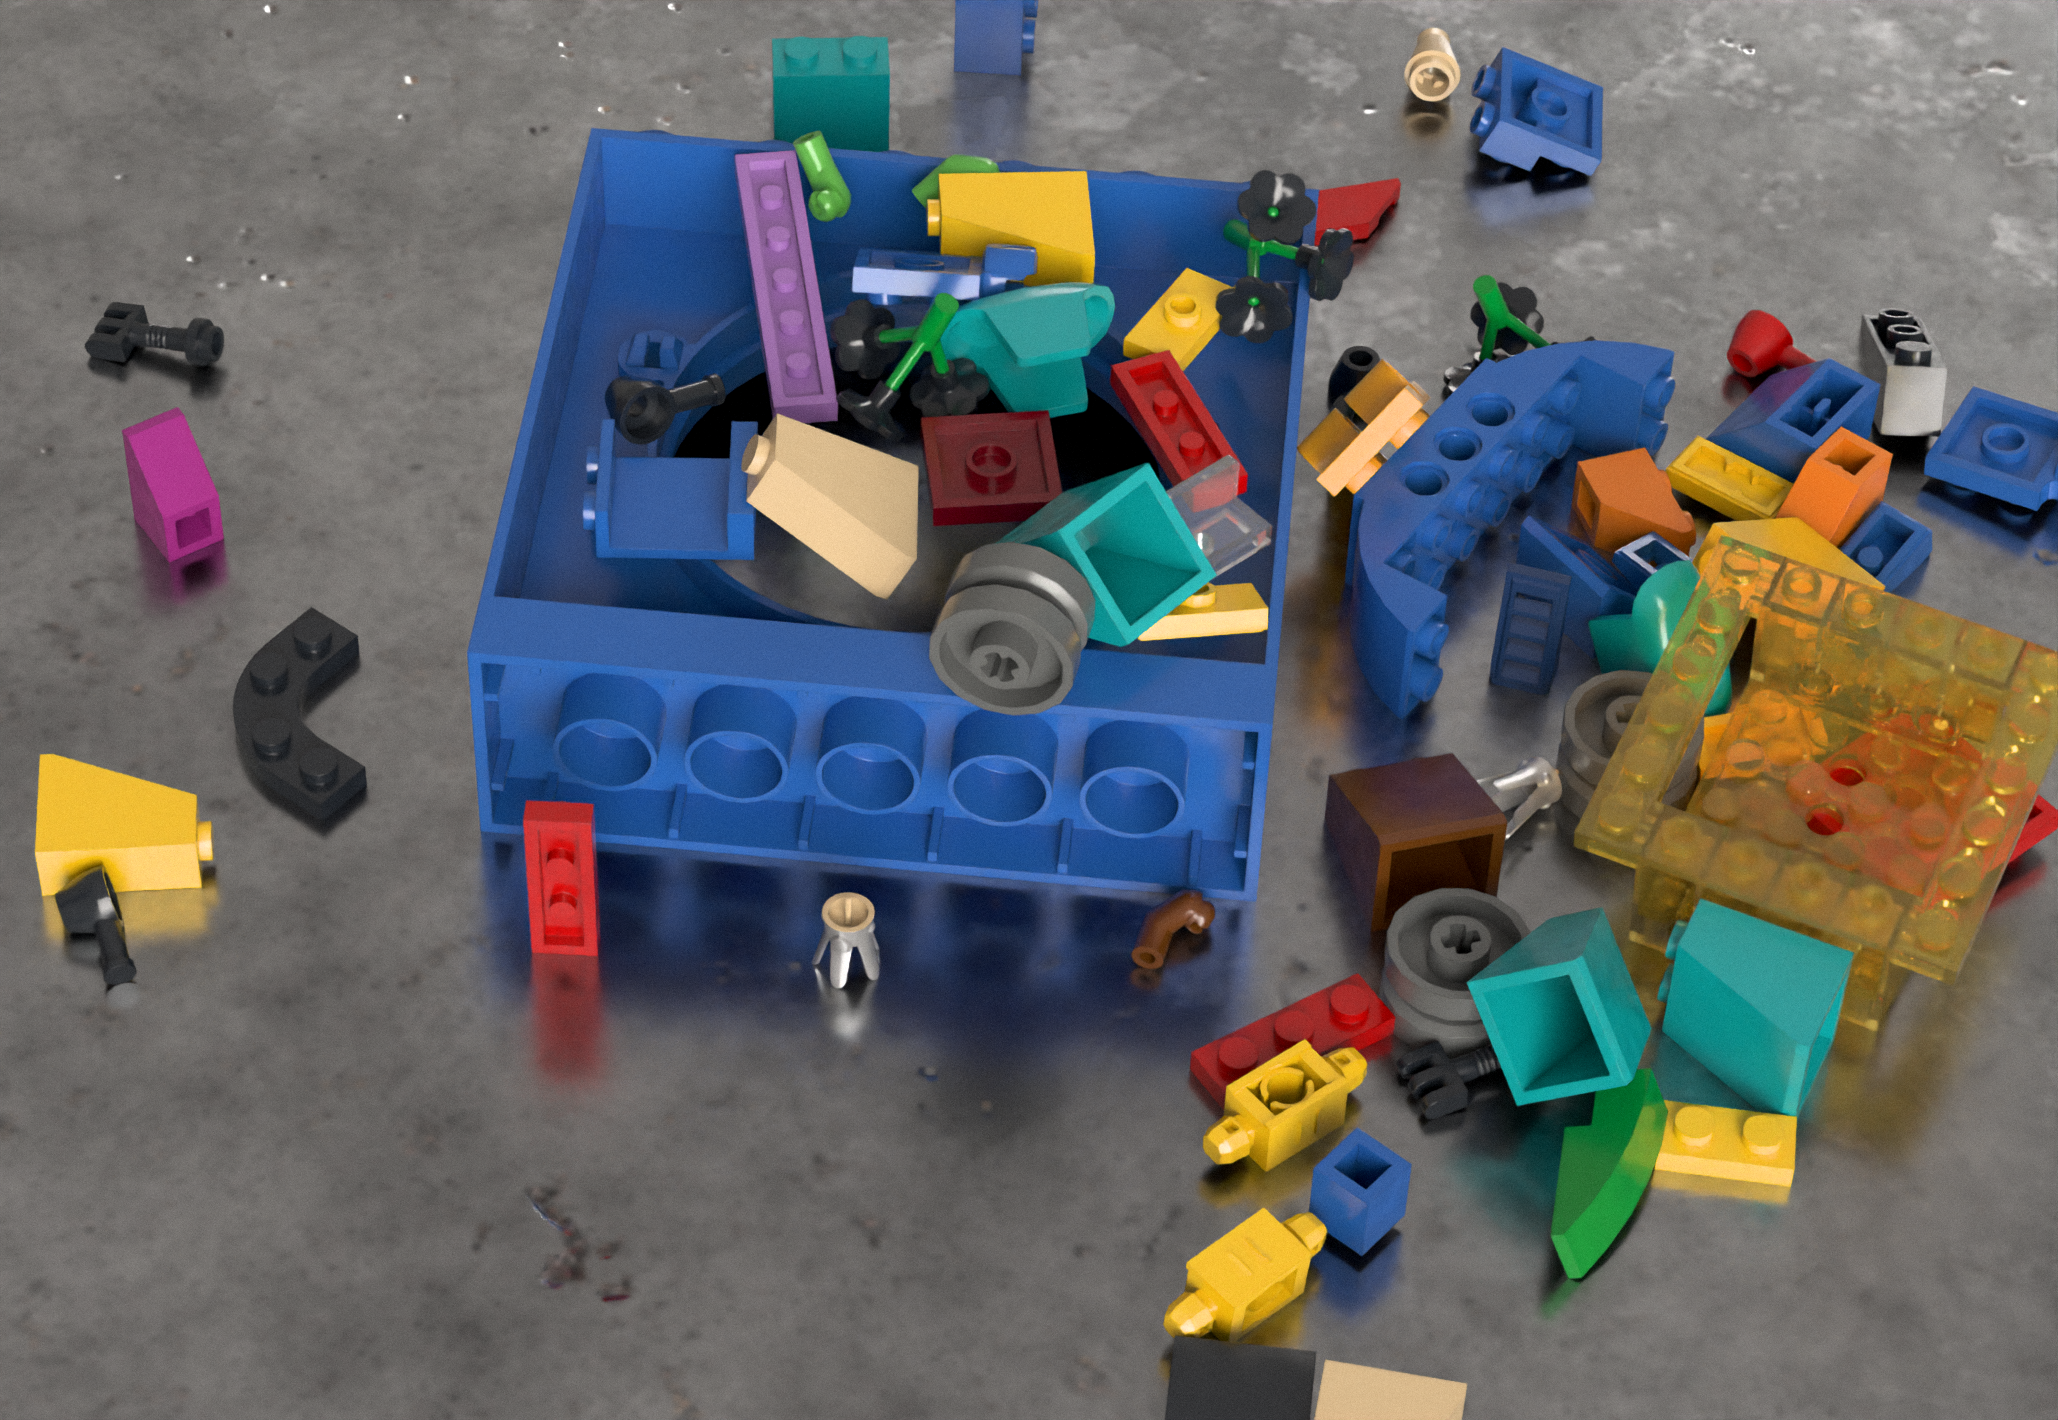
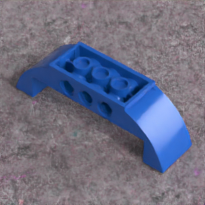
M1595 340L1559 343L1527 350L1497 363L1486 358L1354 494L1345 583L1352 586L1349 606L1350 641L1363 675L1375 694L1397 717L1403 720L1420 700L1428 702L1434 696L1442 681L1443 669L1439 667L1441 648L1449 632V626L1444 623L1448 595L1438 591L1444 580L1446 572L1457 560L1464 562L1468 559L1479 537L1490 525L1497 527L1507 515L1510 505L1522 491L1525 493L1530 492L1537 484L1545 466L1554 457L1557 459L1562 458L1571 444L1596 457L1640 448H1646L1650 456L1655 455L1661 448L1668 432V424L1663 422L1665 408L1673 395L1676 384L1675 380L1670 378L1674 351L1632 342Z

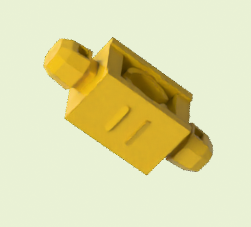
M1306 1039L1302 1040L1226 1086L1224 1116L1211 1125L1204 1134L1203 1149L1205 1153L1216 1164H1230L1249 1155L1265 1172L1269 1171L1344 1124L1347 1095L1362 1084L1367 1073L1368 1064L1365 1058L1354 1047L1339 1048L1321 1057L1311 1048L1312 1045Z
M1262 1208L1187 1262L1186 1269L1188 1274L1185 1291L1168 1306L1163 1322L1165 1330L1173 1338L1175 1336L1200 1338L1212 1332L1220 1341L1236 1342L1304 1292L1310 1259L1322 1249L1326 1239L1327 1229L1325 1224L1310 1212L1296 1214L1280 1223L1265 1208Z

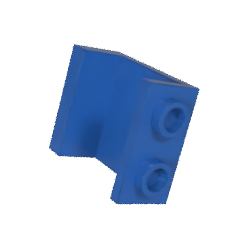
M602 419L600 446L588 445L587 484L596 485V491H584L583 529L595 531L597 557L754 560L757 509L746 501L748 473L742 471L741 463L748 442L755 434L758 435V422L732 421L730 459L616 457L615 419Z

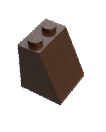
M1453 753L1427 758L1419 757L1409 761L1365 769L1357 768L1329 775L1325 820L1370 932L1388 929L1396 911L1415 896L1439 888H1469L1497 897L1508 822L1504 813Z

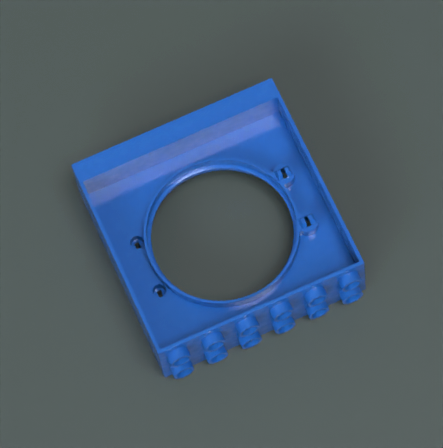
M591 128L467 650L480 831L524 835L523 818L526 800L594 804L596 842L1164 894H1176L1182 889H1194L1202 892L1203 897L1256 902L1310 301V277L1308 270L1297 267L1295 260L1270 252L1260 256V279L1264 283H1280L1288 291L1289 300L1287 305L1293 312L1292 323L1284 330L1274 331L1272 337L1263 343L1250 342L1243 335L1231 337L1220 329L1183 371L1248 473L1246 493L1187 509L1110 385L1111 365L1133 360L1123 355L1124 338L1186 268L1231 287H1234L1240 278L1247 276L1246 251L1228 242L1224 238L1223 229L1225 224L1232 219L1248 223V220L1239 214L1236 203L1240 194L1250 189V181L1235 183L1155 176L1148 172L1134 170L1117 173L1035 166L1018 160L995 162L1001 173L1087 171L1095 248L1094 283L1110 288L1114 295L1115 310L1106 335L1091 348L1089 355L1081 357L1086 387L1122 415L1145 442L1157 464L1160 483L1217 574L1209 583L1214 586L1252 583L1268 607V630H1264V632L1140 641L1136 638L1129 645L1123 647L1088 638L1087 644L1081 651L1080 665L1073 686L1062 702L1041 713L1013 716L984 710L958 697L939 679L929 659L930 636L932 632L885 631L850 626L817 618L788 608L758 594L731 577L710 559L597 557L595 531L583 529L584 491H596V485L587 484L588 445L600 446L601 420L611 419L604 399L605 392L610 383L620 376L631 375L651 379L666 389H671L702 380L703 376L715 373L721 378L725 387V393L728 395L735 388L758 374L765 372L735 177V155L793 151L795 148L793 144L780 140L752 142L681 136L662 130L634 132ZM828 148L852 197L850 208L843 217H836L832 221L823 222L816 219L809 209V197L813 190L796 152L829 348L837 347L830 334L833 320L836 317L845 315L846 308L850 302L866 299V293L852 292L853 267L860 248L940 254L939 236H927L926 208L918 201L911 190L946 158L917 156L899 150L870 152ZM1305 188V196L1309 197L1316 205V215L1310 224L1303 227L1301 238L1292 246L1299 248L1302 244L1311 246L1315 244L1318 189ZM904 296L903 304L900 305L871 303L874 308H886L892 313L895 319V328L919 325L930 307L928 305L929 297ZM912 340L901 341V342L913 343ZM708 404L676 413L668 430L660 438L648 444H633L625 439L615 428L616 457L674 458L680 444L690 430L712 406Z

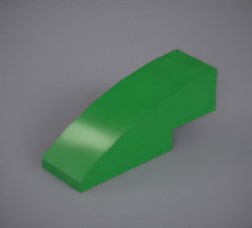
M1652 1068L1637 1069L1633 1080L1626 1086L1596 1091L1592 1124L1565 1127L1550 1236L1568 1279L1582 1278L1608 1249L1631 1216L1651 1177L1662 1146L1668 1116V1109Z

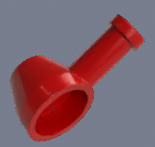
M1750 310L1743 316L1734 330L1727 351V359L1730 365L1738 373L1746 377H1755L1777 365L1790 370L1817 362L1794 347L1793 338L1782 322L1761 310Z

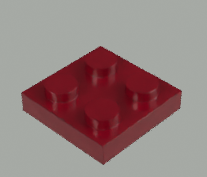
M1048 410L921 418L920 438L933 527L1026 521L1062 493Z

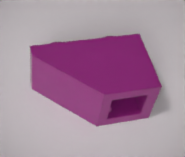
M176 407L123 429L122 434L134 519L166 560L170 563L223 540L224 534L219 495L182 411Z

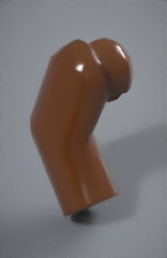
M1182 889L1149 910L1144 917L1132 951L1134 962L1147 969L1161 967L1173 934L1184 925L1191 933L1199 934L1202 933L1203 928L1207 929L1211 925L1216 914L1213 903L1202 898L1203 894L1200 891Z

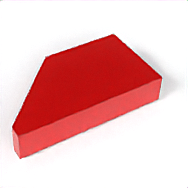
M1399 178L1319 190L1314 246H1319L1322 235L1329 228L1350 230L1353 240L1368 238L1378 226L1379 217L1389 205H1395L1399 200L1401 189Z

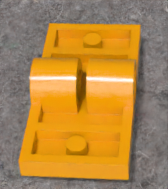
M1382 358L1344 398L1345 402L1368 426L1361 431L1341 411L1334 408L1297 446V450L1321 474L1316 480L1334 497L1344 487L1354 495L1388 460L1379 451L1388 442L1399 449L1430 417L1422 407L1431 397L1415 381L1410 383Z

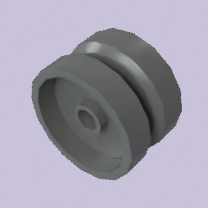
M1015 542L984 545L966 554L953 572L945 594V605L937 616L930 636L929 659L939 679L958 697L984 710L1013 716L1041 713L1060 704L1073 686L1080 665L1081 651L1087 644L1094 623L1095 598L1086 579L1071 564L1040 547Z
M1619 670L1596 675L1576 687L1565 704L1561 742L1558 747L1556 769L1559 771L1558 776L1562 785L1561 799L1564 805L1582 821L1608 832L1641 834L1663 829L1680 818L1693 799L1697 778V764L1700 760L1704 740V716L1694 698L1673 681L1649 672Z
M1439 888L1413 897L1396 911L1386 934L1385 965L1382 970L1379 991L1380 999L1396 1017L1394 1035L1414 1050L1439 1041L1449 1059H1454L1491 1044L1466 982L1531 933L1519 913L1497 897L1469 888Z

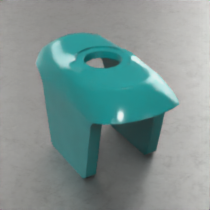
M1066 282L1024 287L967 302L958 308V311L940 339L946 359L954 361L959 358H967L975 363L977 372L987 377L991 389L1009 413L1048 410L1049 417L1052 418L1084 412L1088 407V395L1081 357L1089 355L1091 348L1106 335L1114 315V295L1108 286L1098 283Z
M1690 560L1676 561L1664 565L1653 573L1640 586L1633 602L1632 614L1601 615L1588 622L1602 674L1619 670L1649 672L1673 681L1694 698L1704 717L1726 714L1730 710L1732 705L1731 673L1723 633L1704 580Z

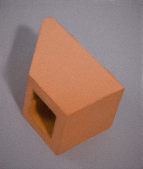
M1840 427L1807 459L1775 518L1798 517L1839 549L1854 534L1876 506L1883 501L1893 454Z
M1646 448L1579 461L1577 463L1571 506L1594 547L1614 554L1615 551L1655 531L1689 557L1690 547L1696 543V528L1693 518L1688 511L1681 510L1672 494V487L1667 473L1662 469L1658 470ZM1654 560L1648 563L1653 568L1658 566Z

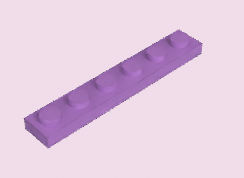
M796 150L735 155V177L773 419L778 413L805 424L838 421L837 395Z

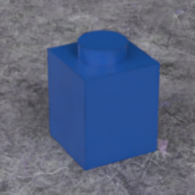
M1357 1127L1314 1167L1309 1212L1313 1213L1325 1224L1327 1233L1363 1256L1405 1216L1412 1164Z

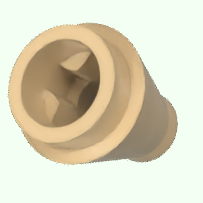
M1429 28L1420 33L1417 38V45L1404 72L1408 88L1417 97L1425 101H1439L1446 98L1456 89L1461 77L1459 65L1450 46V38L1445 31L1438 28Z

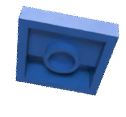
M1505 47L1501 48L1490 66L1484 64L1479 69L1472 85L1471 95L1481 99V103L1477 106L1471 119L1470 133L1480 136V152L1490 155L1499 162L1510 163L1528 171L1532 169L1539 157L1542 156L1552 160L1561 167L1572 168L1590 176L1594 173L1602 161V86Z

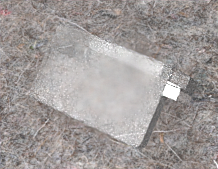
M1231 455L1221 458L1166 491L1217 576L1271 544L1272 525L1237 497L1240 463Z

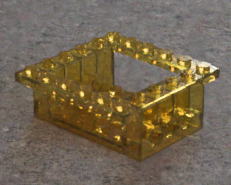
M1721 535L1575 830L1574 847L1636 869L1629 940L1666 953L1668 941L1676 922L1682 920L1689 923L1701 898L1854 952L1840 1018L1877 1032L1905 968L1952 986L1957 981L2058 750V651ZM1753 617L1757 619L1750 678L1686 811L1663 804L1661 801L1750 618ZM1837 768H1850L1857 771L1864 780L1857 785L1845 786L1835 782L1829 773ZM1826 813L1836 819L1842 825V828L1833 835L1823 836L1812 832L1806 823L1813 818L1814 814Z

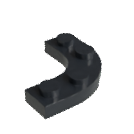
M311 607L267 642L248 662L236 685L233 698V716L240 752L254 774L270 788L321 821H324L367 784L365 766L317 737L303 723L301 712L303 704L315 689L360 652L358 635Z

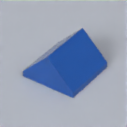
M1528 515L1521 524L1516 564L1572 576L1563 633L1593 660L1597 655L1588 622L1601 615L1632 614L1633 602L1638 591L1618 569L1587 541ZM1522 594L1526 599L1549 604L1553 603V600Z

